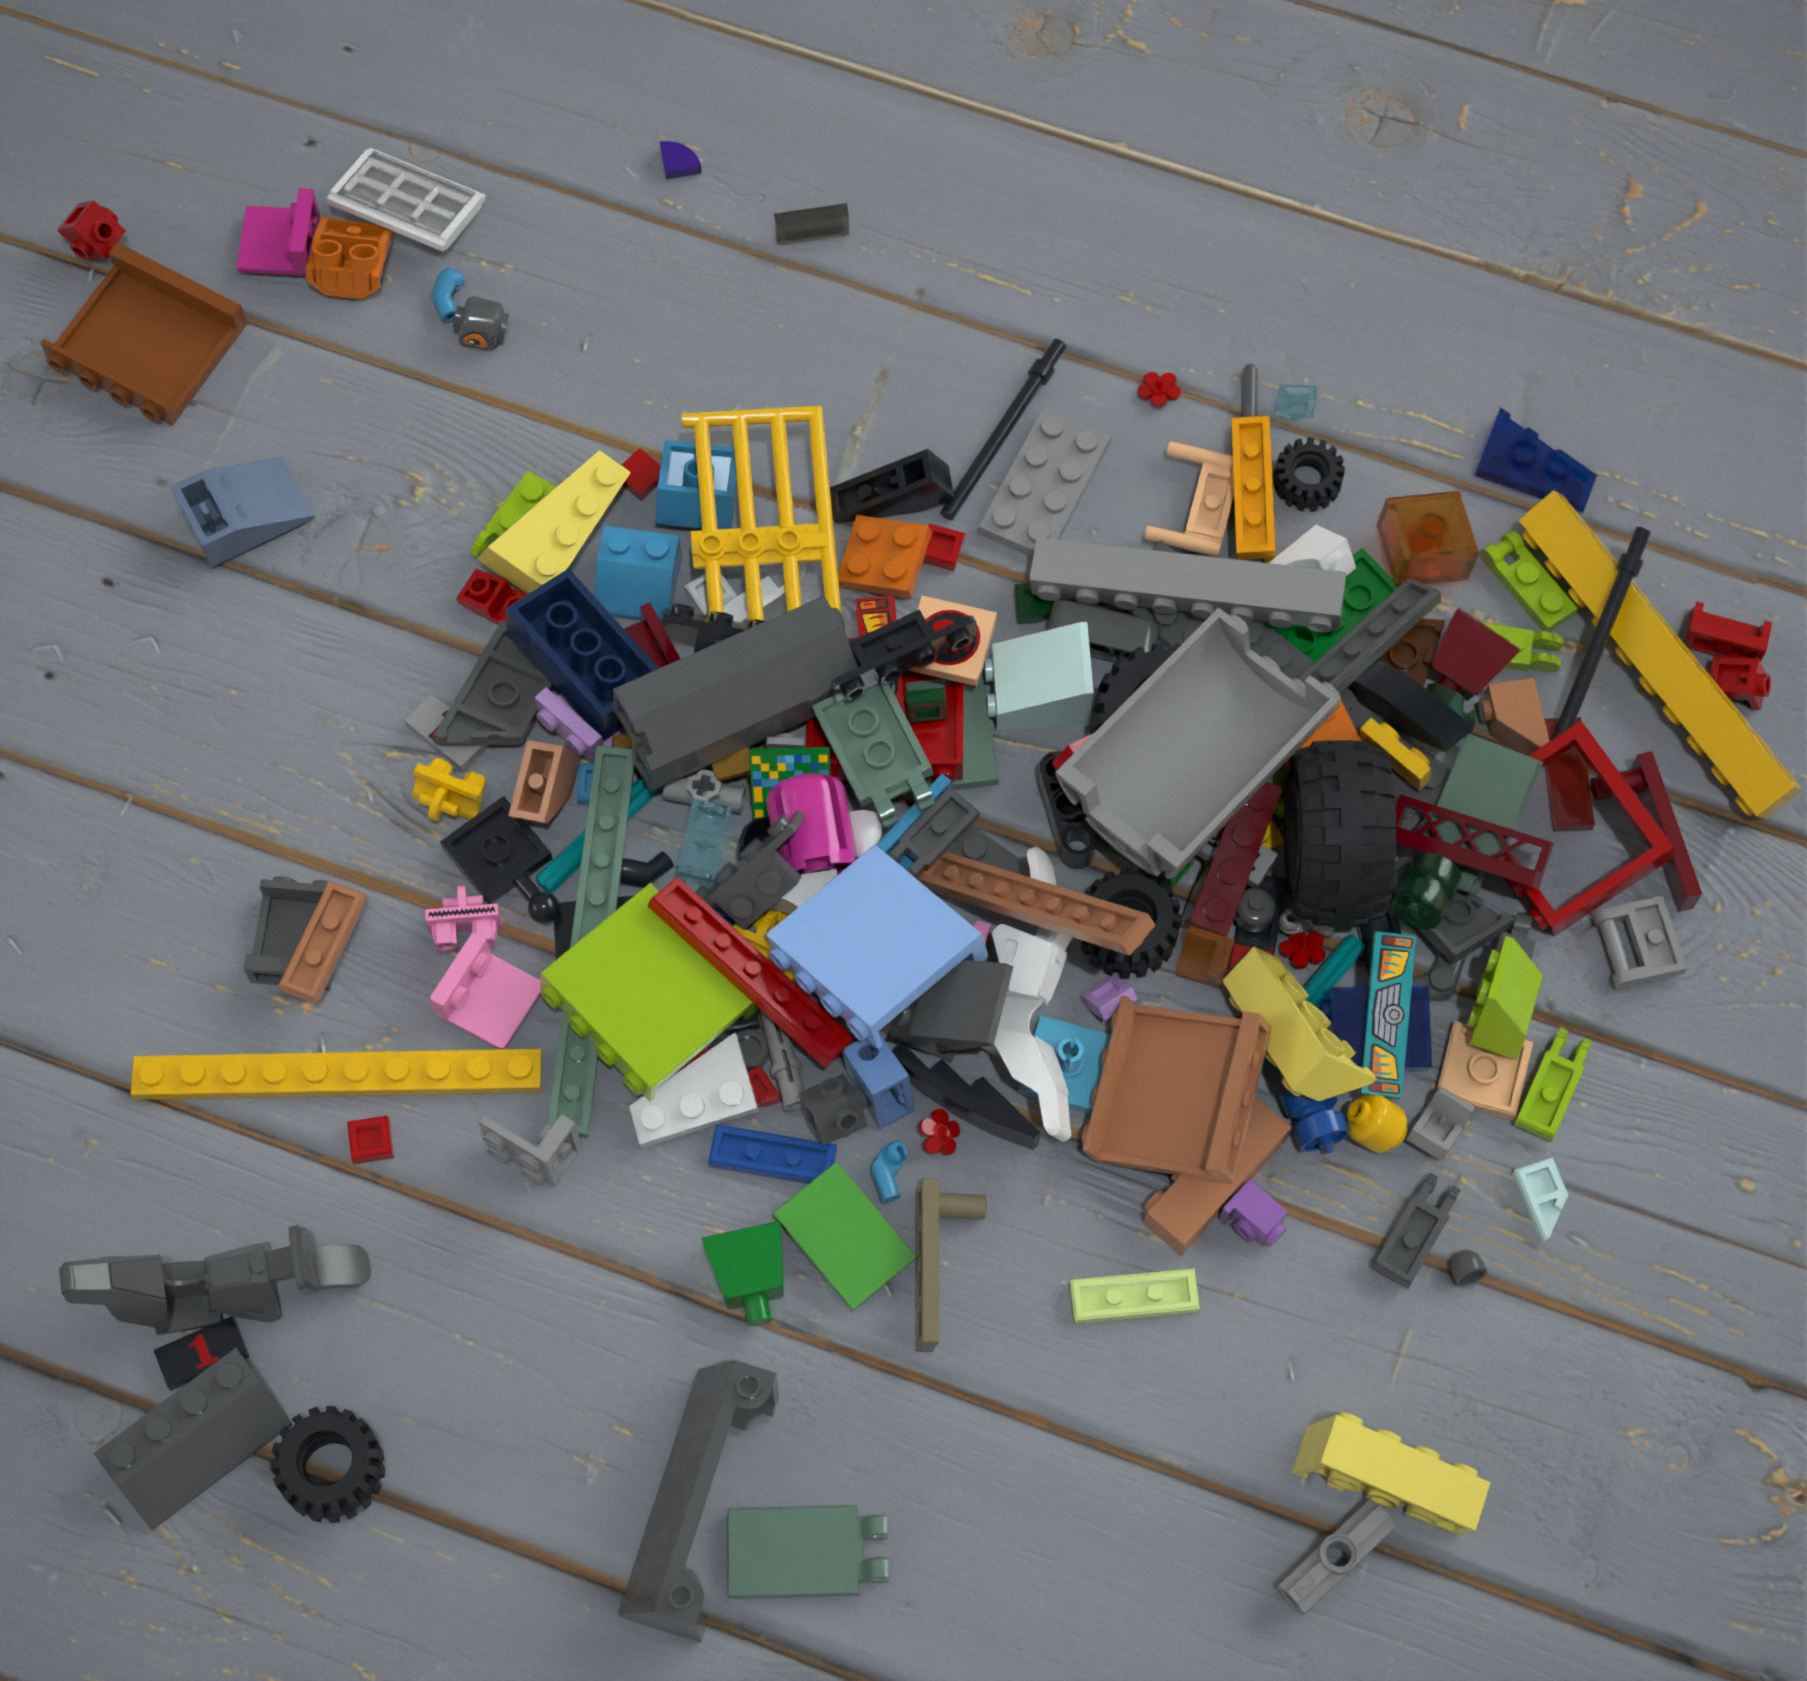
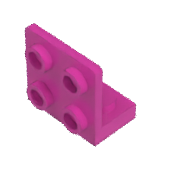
M298 188L296 203H291L290 208L246 207L237 261L239 272L306 276L305 268L311 251L313 235L319 224L320 217L313 189Z

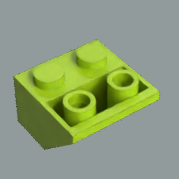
M1505 936L1500 951L1492 949L1485 969L1486 973H1483L1476 992V1003L1473 1004L1467 1027L1473 1028L1470 1045L1516 1060L1527 1035L1543 974L1515 939Z

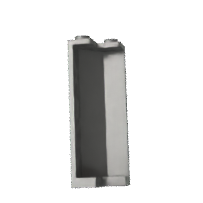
M822 596L614 688L613 710L632 740V762L650 791H653L763 741L766 737L774 736L815 717L812 705L832 696L831 681L858 668L859 665L850 647L842 614L836 607L832 608L826 598Z

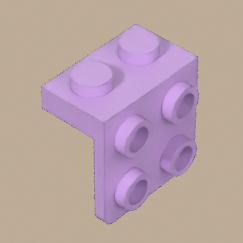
M545 687L535 697L538 709L536 716L542 725L551 732H557L573 753L577 756H584L591 764H594L596 745L613 747L612 736L618 735L625 730L622 727L602 740V736L587 724L561 693L556 696Z

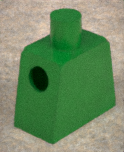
M780 1221L702 1237L705 1256L726 1308L734 1309L744 1306L748 1326H760L770 1323L773 1319L769 1301L784 1297L783 1247Z

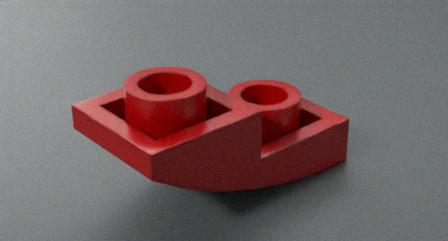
M475 569L456 600L479 616L499 625L501 620L506 621V608L528 594L511 588L506 579Z

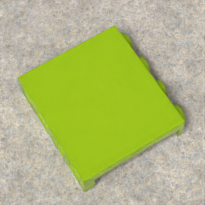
M651 883L543 970L540 983V993L544 1000L554 1009L560 1007L569 1017L567 1021L574 1032L582 1038L587 1036L596 1045L595 1051L600 1059L610 1067L614 1064L624 1074L622 1078L626 1086L635 1095L639 1096L642 1093L649 1102L655 1098V1090L734 1022L740 1017L747 1020L758 1010V1007L648 907L650 899L659 892Z

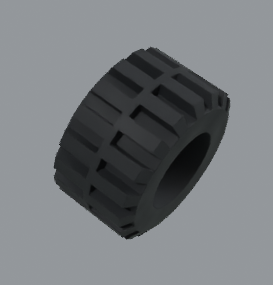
M1121 868L1120 875L1115 876L1113 871L1104 874L1103 883L1098 879L1091 884L1090 892L1086 891L1085 893L1095 898L1147 913L1155 923V927L1130 956L1082 940L1081 949L1084 955L1091 954L1090 963L1096 968L1103 964L1105 966L1104 973L1110 976L1113 975L1114 971L1121 972L1120 978L1129 979L1130 973L1136 972L1138 978L1145 977L1148 968L1153 972L1159 970L1162 961L1167 962L1172 956L1173 948L1176 946L1181 924L1178 899H1172L1174 891L1169 885L1161 887L1162 878L1155 875L1151 879L1145 877L1146 871L1138 869L1137 874H1130L1129 868Z
M326 1406V1412H320L318 1407L308 1409L310 1416L303 1419L298 1414L292 1418L295 1425L290 1430L284 1426L279 1433L282 1437L281 1443L274 1442L272 1452L275 1455V1460H270L271 1471L275 1475L273 1481L288 1504L303 1517L307 1515L312 1521L320 1523L322 1518L327 1519L330 1523L340 1522L339 1517L343 1515L351 1519L357 1516L355 1510L358 1507L362 1506L366 1510L372 1504L369 1500L371 1494L378 1495L382 1488L379 1484V1479L385 1478V1467L382 1464V1460H385L383 1450L367 1423L361 1417L359 1419L356 1418L353 1412L344 1409L343 1413L339 1412L336 1406ZM328 1444L347 1446L352 1453V1461L348 1472L341 1480L328 1486H316L307 1481L305 1477L306 1465L310 1456L317 1449Z

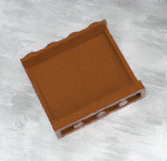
M117 242L109 252L113 263L111 270L57 341L53 344L43 339L41 345L46 354L47 363L54 370L63 374L67 371L77 376L85 386L93 390L98 387L108 392L119 404L127 406L129 403L139 408L150 420L155 422L162 420L173 426L247 326V322L240 304Z

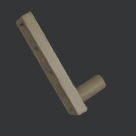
M922 1178L916 1188V1352H933L940 1342L939 1218L984 1220L987 1209L986 1195L940 1193L939 1179Z

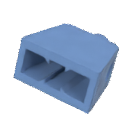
M850 1029L847 1030L855 1039L851 1045L842 1051L846 1072L853 1086L858 1085L862 1089L868 1104L867 1110L879 1130L914 1112L915 1107L909 1075L879 1033L883 1046L877 1049L867 1039L860 1041Z

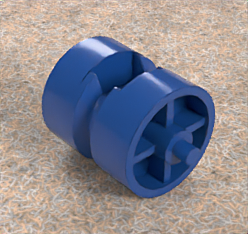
M1289 1090L1281 1094L1280 1099L1287 1116L1297 1118L1298 1122L1294 1125L1293 1130L1302 1152H1311L1324 1148L1327 1154L1334 1151L1332 1145L1349 1136L1348 1133L1351 1130L1344 1113L1334 1111L1333 1108L1338 1102L1337 1096L1318 1102L1305 1095L1295 1096Z

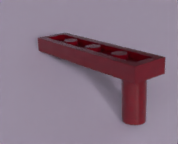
M1653 751L1637 754L1630 770L1622 771L1620 774L1634 793L1637 792L1639 800L1675 848V857L1662 866L1678 912L1693 909L1700 899L1702 891ZM1597 777L1590 779V789L1595 801L1612 798Z

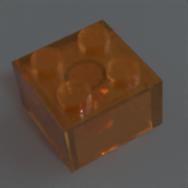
M1459 491L1386 498L1376 526L1395 587H1399L1409 577L1424 584L1469 579L1479 556V550Z

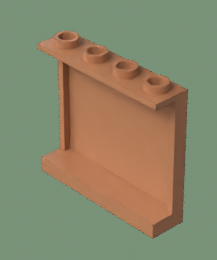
M1122 995L1119 1008L1114 1011L1111 1025L1113 1032L1110 1044L1105 1048L1102 1055L1103 1071L1099 1085L1093 1090V1110L1090 1122L1083 1129L1082 1150L1096 1163L1234 1184L1272 1027L1259 1013L1244 1011L1242 1019L1178 1011L1136 1005L1128 996Z

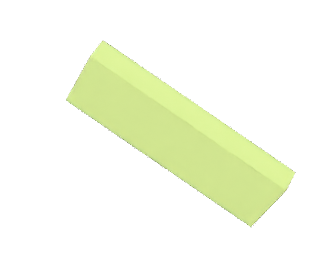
M1194 1268L1070 1280L1069 1283L1074 1324L1199 1313L1200 1310Z

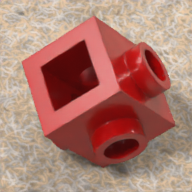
M94 200L78 203L57 229L71 243V250L80 258L89 261L110 258L109 252L117 242L120 243L119 239L126 232L118 223L117 216Z

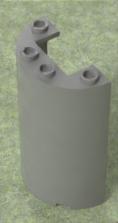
M1218 607L1055 773L1068 799L1074 805L1079 801L1082 803L1083 812L1087 815L1085 820L1105 841L1143 870L1155 876L1165 871L1164 876L1167 879H1172L1339 708L1341 696L1331 684L1327 682L1320 683L1311 675L1305 680V684L1297 678L1290 679L1281 672L1275 661L1268 656L1261 657L1251 650L1247 624L1235 614L1228 615Z

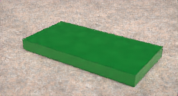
M1363 548L1352 555L1356 569L1346 576L1340 630L1331 629L1329 632H1316L1310 630L1308 626L1294 624L1291 627L1280 628L1272 626L1268 621H1264L1314 662L1321 658L1399 587Z

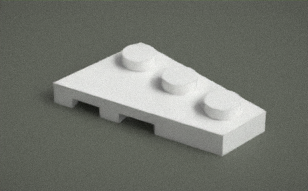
M736 1032L666 1080L655 1090V1098L651 1102L643 1096L629 1106L639 1145L642 1148L759 1112Z

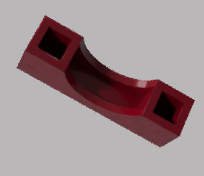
M1266 782L1220 830L1208 865L1192 890L1180 926L1213 940H1218L1228 935L1282 787Z

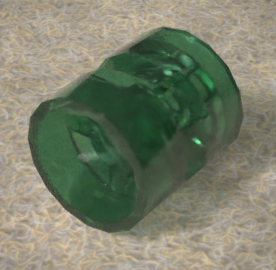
M1429 852L1419 854L1414 858L1406 873L1405 880L1401 883L1392 902L1394 912L1401 920L1415 928L1434 929L1440 925L1449 903L1461 883L1462 876L1460 870L1452 861L1439 854Z

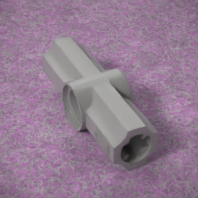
M1369 1499L1339 1529L1325 1538L1323 1543L1277 1586L1283 1599L1293 1610H1296L1302 1616L1307 1613L1341 1579L1348 1576L1350 1571L1396 1528L1390 1515L1379 1504ZM1334 1547L1341 1549L1347 1556V1564L1341 1567L1332 1565L1326 1557V1550Z

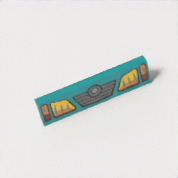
M1375 931L1373 934L1361 1068H1369L1377 1079L1371 1085L1359 1088V1095H1381L1391 1099L1402 1098L1416 936Z

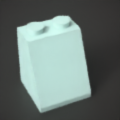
M1087 622L1066 625L992 644L991 658L985 659L984 674L985 682H992L993 694H987L988 717H995L996 731L1090 725L1094 691Z

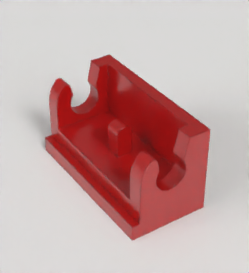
M1696 601L1695 607L1693 606L1691 609L1683 640L1688 649L1715 657L1757 658L1761 662L1767 651L1772 622L1764 620L1763 625L1758 627L1703 612L1704 603Z

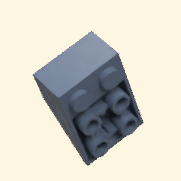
M282 457L204 470L170 486L178 507L211 568L315 518Z

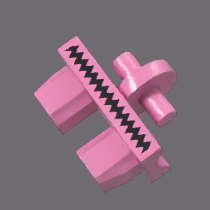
M459 885L457 887V897L443 898V908L425 910L426 923L438 952L458 949L457 933L474 932L487 939L489 948H494L496 946L498 930L503 929L502 916L500 915L498 904L484 905L483 895L468 896L466 885Z

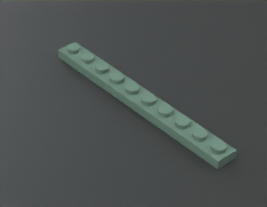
M596 745L570 948L617 910L635 768L632 762V749ZM562 1011L548 1123L554 1124L562 1114L575 1122L579 1137L588 1138L598 1064V1055L595 1051L596 1045L587 1036L582 1038L577 1035L567 1021L569 1017Z

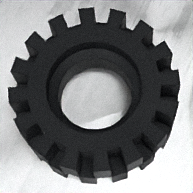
M1308 437L1306 444L1303 445L1300 438L1295 440L1293 447L1289 443L1284 447V452H1280L1274 473V488H1279L1277 495L1280 499L1287 496L1286 505L1292 507L1294 502L1299 504L1297 510L1304 512L1305 505H1310V512L1317 511L1319 504L1324 509L1329 506L1330 500L1332 502L1336 500L1342 486L1345 466H1342L1344 461L1342 456L1336 457L1337 449L1333 445L1328 450L1325 449L1327 441L1321 439L1319 445H1315L1314 438ZM1305 465L1316 467L1323 473V480L1317 484L1301 482L1296 478L1295 470Z

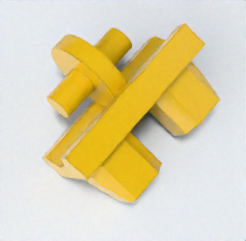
M436 757L428 766L418 763L413 770L415 784L412 797L419 799V803L429 806L428 818L433 821H440L444 813L454 817L459 815L471 820L482 812V797L486 784L485 776L471 771L462 780L452 776L453 767L449 762Z

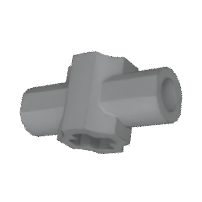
M700 769L693 776H683L664 785L663 790L664 799L687 803L694 809L695 815L708 818L713 812L720 810L742 813L746 795V788L722 784L716 779L713 771Z

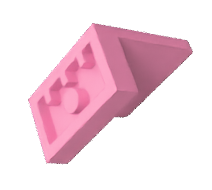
M472 932L429 1000L436 1016L497 1049H506L540 997L541 980L491 954L487 939Z

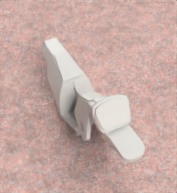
M1037 846L1028 849L1027 858L1030 877L1056 885L1054 868L1047 854ZM1000 924L992 932L999 963H1006L1014 967L994 1045L981 1048L992 1055L1002 1057L1011 1076L1038 1093L1043 1125L1046 1132L1059 1141L1065 1142L1071 1137L1068 1106L1069 1092L1055 1048L1037 1036L1034 1037L1030 1032L1029 1025L1034 1011L1042 1005H1048L1066 960L1067 953L1065 950L1073 937L1040 926L1036 935L1033 936L1005 924Z

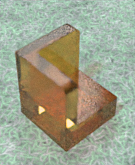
M1189 926L1176 967V976L1221 989L1235 939Z

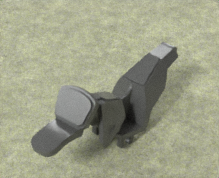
M299 1225L289 1227L290 1246L267 1251L271 1248L270 1242H263L205 1257L202 1261L162 1264L160 1255L106 1256L98 1259L64 1262L61 1268H59L61 1294L67 1302L73 1304L105 1305L118 1321L153 1327L156 1331V1336L197 1328L203 1329L221 1322L220 1313L238 1318L273 1322L280 1318V1309L270 1282L295 1276L297 1288L303 1294L321 1289L353 1288L362 1286L370 1279L371 1268L368 1254L362 1247L358 1245L314 1246L309 1233L303 1227L300 1228Z

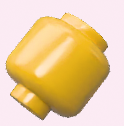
M1363 1095L1353 1101L1348 1108L1346 1120L1351 1130L1348 1134L1353 1140L1370 1151L1377 1153L1390 1151L1398 1147L1405 1139L1407 1134L1406 1113L1399 1105L1387 1097Z

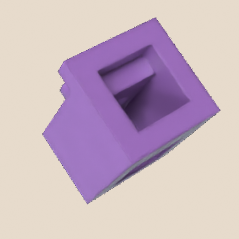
M1249 1179L1223 1207L1219 1220L1224 1225L1232 1220L1235 1223L1233 1225L1235 1230L1245 1240L1249 1242L1255 1240L1261 1246L1266 1243L1272 1247L1287 1229L1282 1224L1288 1211Z

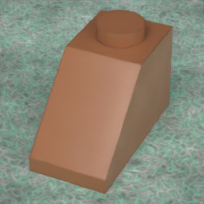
M1534 678L1488 684L1483 699H1479L1478 707L1481 721L1487 722L1492 737L1512 750L1527 756L1550 742Z
M527 740L508 816L515 819L548 824L571 796L580 757L561 745Z

